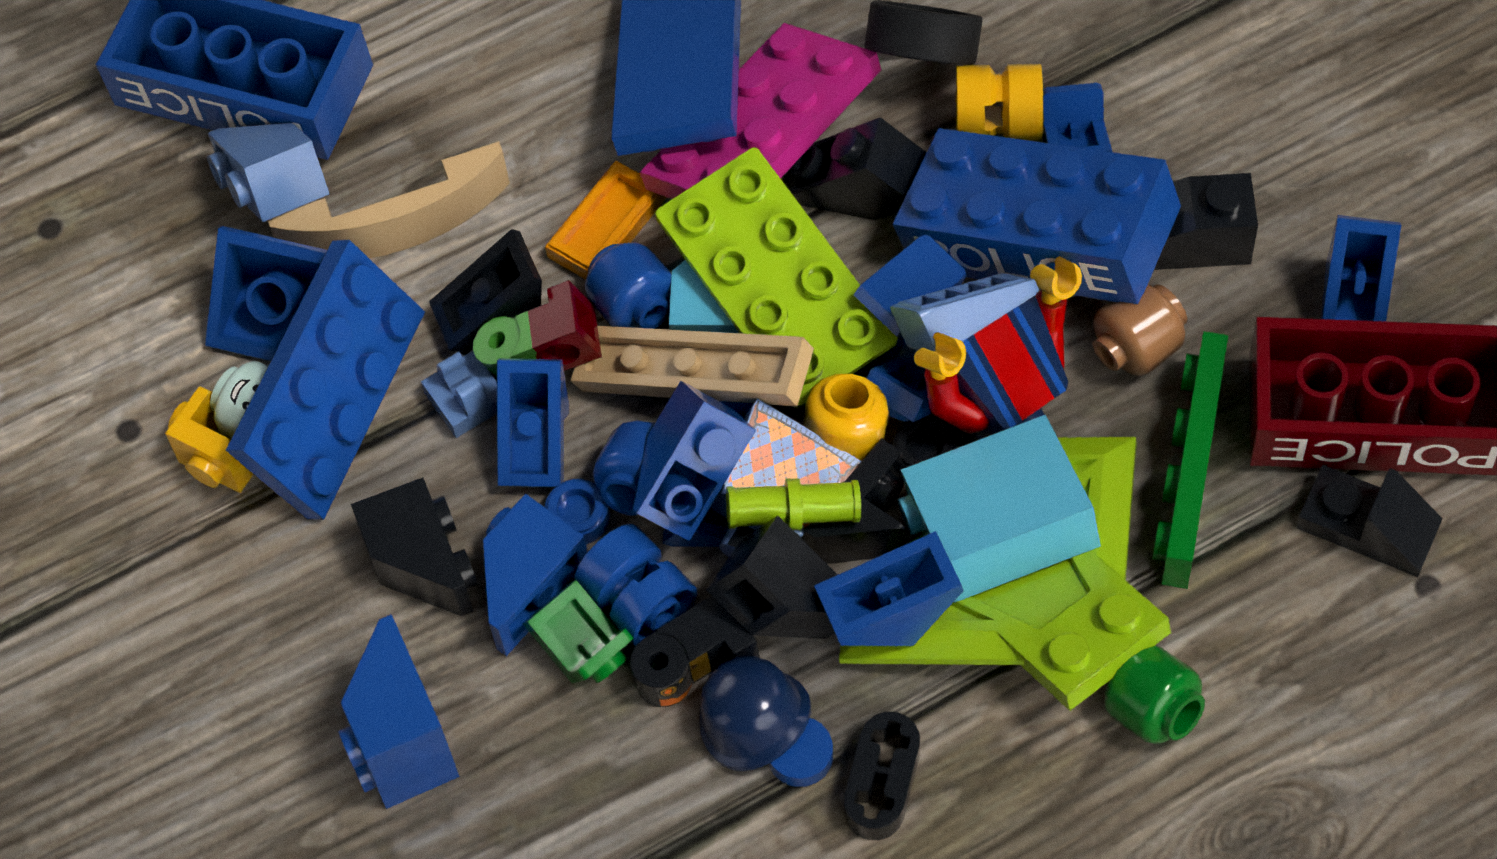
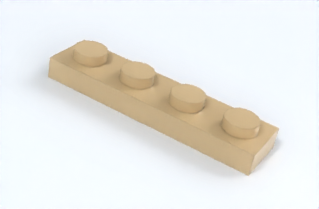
M598 326L602 357L575 367L570 381L582 392L667 398L672 396L679 382L683 381L717 401L754 403L758 398L770 405L797 406L814 348L804 337Z

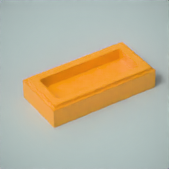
M615 160L546 244L547 258L586 280L590 263L596 254L612 244L631 243L666 200V197L646 190L640 173Z

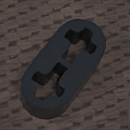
M883 712L874 715L866 722L860 734L845 791L844 810L849 828L857 836L866 840H882L892 836L899 830L905 817L920 758V734L916 724L908 716L901 713ZM888 733L900 735V746L903 748H898L894 751L890 768L880 766L881 749L880 745L876 742H885ZM875 783L885 785L884 804L891 811L880 810L876 819L866 818L864 806L858 802L869 803Z

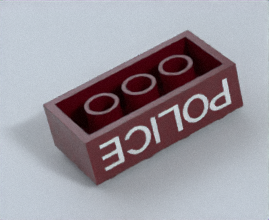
M1256 317L1249 352L1250 466L1321 468L1322 465H1325L1332 469L1388 471L1389 468H1392L1397 472L1497 476V326Z

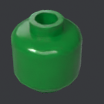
M1159 646L1143 649L1129 658L1117 670L1113 678L1105 684L1107 687L1104 693V704L1109 715L1143 741L1152 744H1161L1169 740L1177 741L1184 738L1197 725L1205 708V699L1202 696V680L1197 672Z

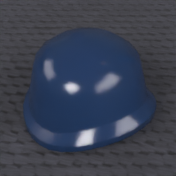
M756 656L737 657L722 663L709 675L701 695L700 733L709 754L722 766L735 771H750L773 762L788 751L803 734L811 715L812 704L809 694L799 681L783 673L774 663Z

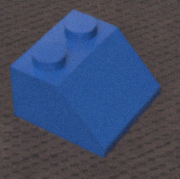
M392 614L379 619L341 701L350 726L339 730L338 733L364 793L377 788L386 809L460 776L441 724Z

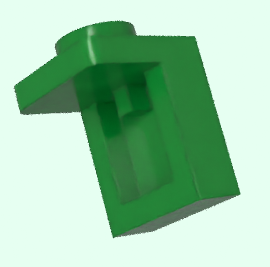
M577 580L569 583L522 623L572 684L584 681L590 676L596 683L604 680L625 662L627 658L620 650L633 640V636L626 628L617 630Z

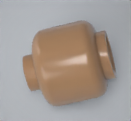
M1148 284L1139 304L1109 301L1094 314L1093 328L1097 339L1093 341V349L1102 363L1113 371H1118L1122 368L1129 374L1136 376L1146 375L1183 346L1186 333L1184 325L1188 319L1186 311L1169 289L1159 284L1153 287Z

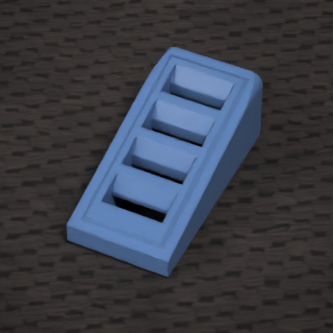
M1001 273L903 300L892 305L890 308L907 347L917 350L923 347L935 351L936 343L933 336L936 332L964 341L1035 296L1039 288L1035 279Z

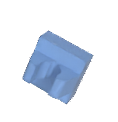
M473 351L463 357L460 352L453 354L437 364L436 373L421 381L424 394L456 438L497 414V382L489 370L475 358Z

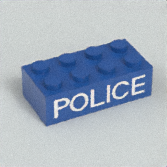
M129 0L96 63V67L116 106L209 130L293 123L312 140L317 158L328 160L373 68V62L361 26L358 23L264 0Z
M938 128L893 222V227L904 249L918 237L923 235L932 237L965 269L967 278L982 279L1001 273L1030 278L1031 270L1040 264L1055 270L1054 261L1057 257L1061 256L1081 269L1082 281L1074 295L1112 302L1139 304L1179 213L1181 204L1166 160Z

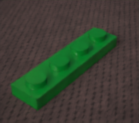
M1203 331L1199 355L1186 353L1181 391L1193 392L1190 410L1177 408L1171 446L1184 448L1181 466L1168 464L1162 502L1172 503L1175 506L1172 523L1159 521L1153 553V559L1165 561L1162 585L1188 589L1228 342V335Z

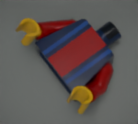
M1059 256L1054 261L1055 270L1044 264L1035 266L1031 270L1030 278L1035 279L1038 288L1041 289L1036 296H1033L964 341L936 332L933 336L936 343L935 351L922 347L915 353L913 361L925 377L929 408L935 416L979 439L1045 415L1041 407L1065 392L1068 387V379L1064 371V321L1067 299L1076 293L1082 281L1081 269L1076 264Z

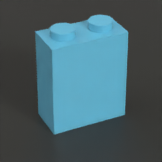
M1046 414L901 470L907 496L897 500L905 524L911 535L922 532L923 536H926L935 531L937 532L964 590L954 602L961 601L1101 547L1093 505Z

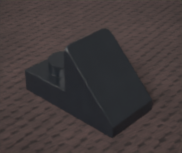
M515 229L508 231L429 301L450 351L466 355L473 349L474 338L486 322L501 316L513 319L516 315L541 306L542 279L520 231Z
M881 438L845 481L858 480L861 494L860 522L809 523L804 529V542L827 564L874 559L904 545L905 527L885 513L895 502L904 485V480L901 479L902 451Z
M1322 465L1299 515L1296 528L1418 577L1443 518L1392 468H1389L1381 487Z

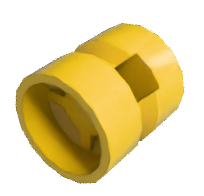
M1008 64L1002 74H995L990 65H956V131L992 136L1002 134L1006 138L1042 142L1043 80L1041 64ZM1001 102V106H994L993 104Z

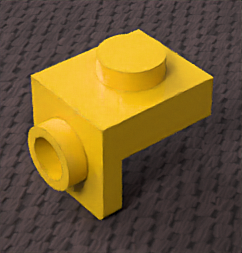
M199 386L189 401L182 402L174 410L165 434L178 462L185 465L186 470L195 479L212 488H216L221 483L241 493L254 474L226 451L231 439L215 432L217 426L214 420V411L210 407L212 391Z

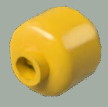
M855 374L831 375L821 379L810 390L805 405L803 426L819 435L826 444L841 451H846L863 461L880 439L885 437L889 415L886 396L878 385L865 377Z

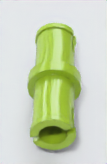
M799 478L785 479L784 485L741 488L728 486L726 488L728 528L764 525L777 515L792 530H802L803 523L860 522L861 494L858 480H851V482L800 484Z

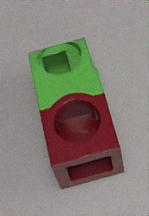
M569 280L547 288L549 303L516 315L513 319L501 316L486 322L479 329L473 341L475 358L496 377L497 360L499 358L562 359L564 371L602 357L595 306Z

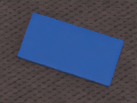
M622 0L611 137L618 156L639 152H653L663 148L698 142H712L722 138L737 136L741 0Z
M332 240L226 448L230 455L306 519H325L425 314V311L350 240Z

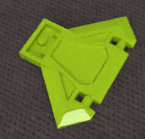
M1058 437L1093 505L1101 547L961 601L953 602L914 646H841L839 653L840 664L1020 665L1069 711L1079 705L1110 681L1117 670L1129 658L1143 649L1154 647L1171 633L1169 618L1126 581L1137 445L1136 437ZM921 533L920 535H918V536H917L916 538H914L912 541H915V540H917V539H919V538H921V537H924V536H923V533Z

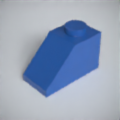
M527 494L512 509L509 507L504 508L492 519L487 528L486 537L483 539L488 623L496 649L505 656L529 632L522 623L569 583L575 581L577 567L587 553L585 538L582 534Z

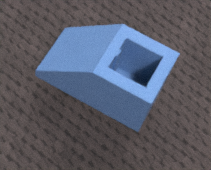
M293 123L218 128L208 132L215 153L207 156V161L216 183L220 189L228 187L239 208L247 206L262 222L330 194L312 140Z

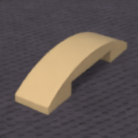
M496 142L443 159L441 161L446 177L445 181L338 216H331L326 199L323 198L268 220L274 238L328 250L332 240H350L369 259L406 250L454 229L483 210L510 184L503 150L500 143Z

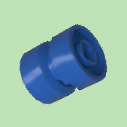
M627 524L609 532L586 553L577 567L575 580L578 581L599 608L604 610L611 609V621L619 630L626 628L633 636L632 644L636 646L658 628L691 609L698 593L697 587L674 563L670 561L661 562V550L638 526Z

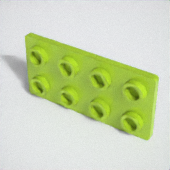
M750 148L656 210L657 222L739 333L804 337L814 348L798 405L793 406L794 408L801 409L806 405L810 390L821 379L834 374H854L896 346L898 337L854 296L860 284L759 149Z

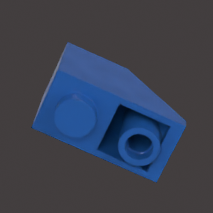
M680 381L648 434L633 510L638 515L690 541L755 434L756 429L732 408Z

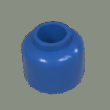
M637 242L612 244L602 249L591 261L585 281V292L589 301L612 327L655 329L663 324L670 314L672 274L645 245Z
M637 420L622 423L612 431L596 460L593 469L595 485L605 503L619 513L631 516L638 515L633 510L647 437L655 424L654 422Z

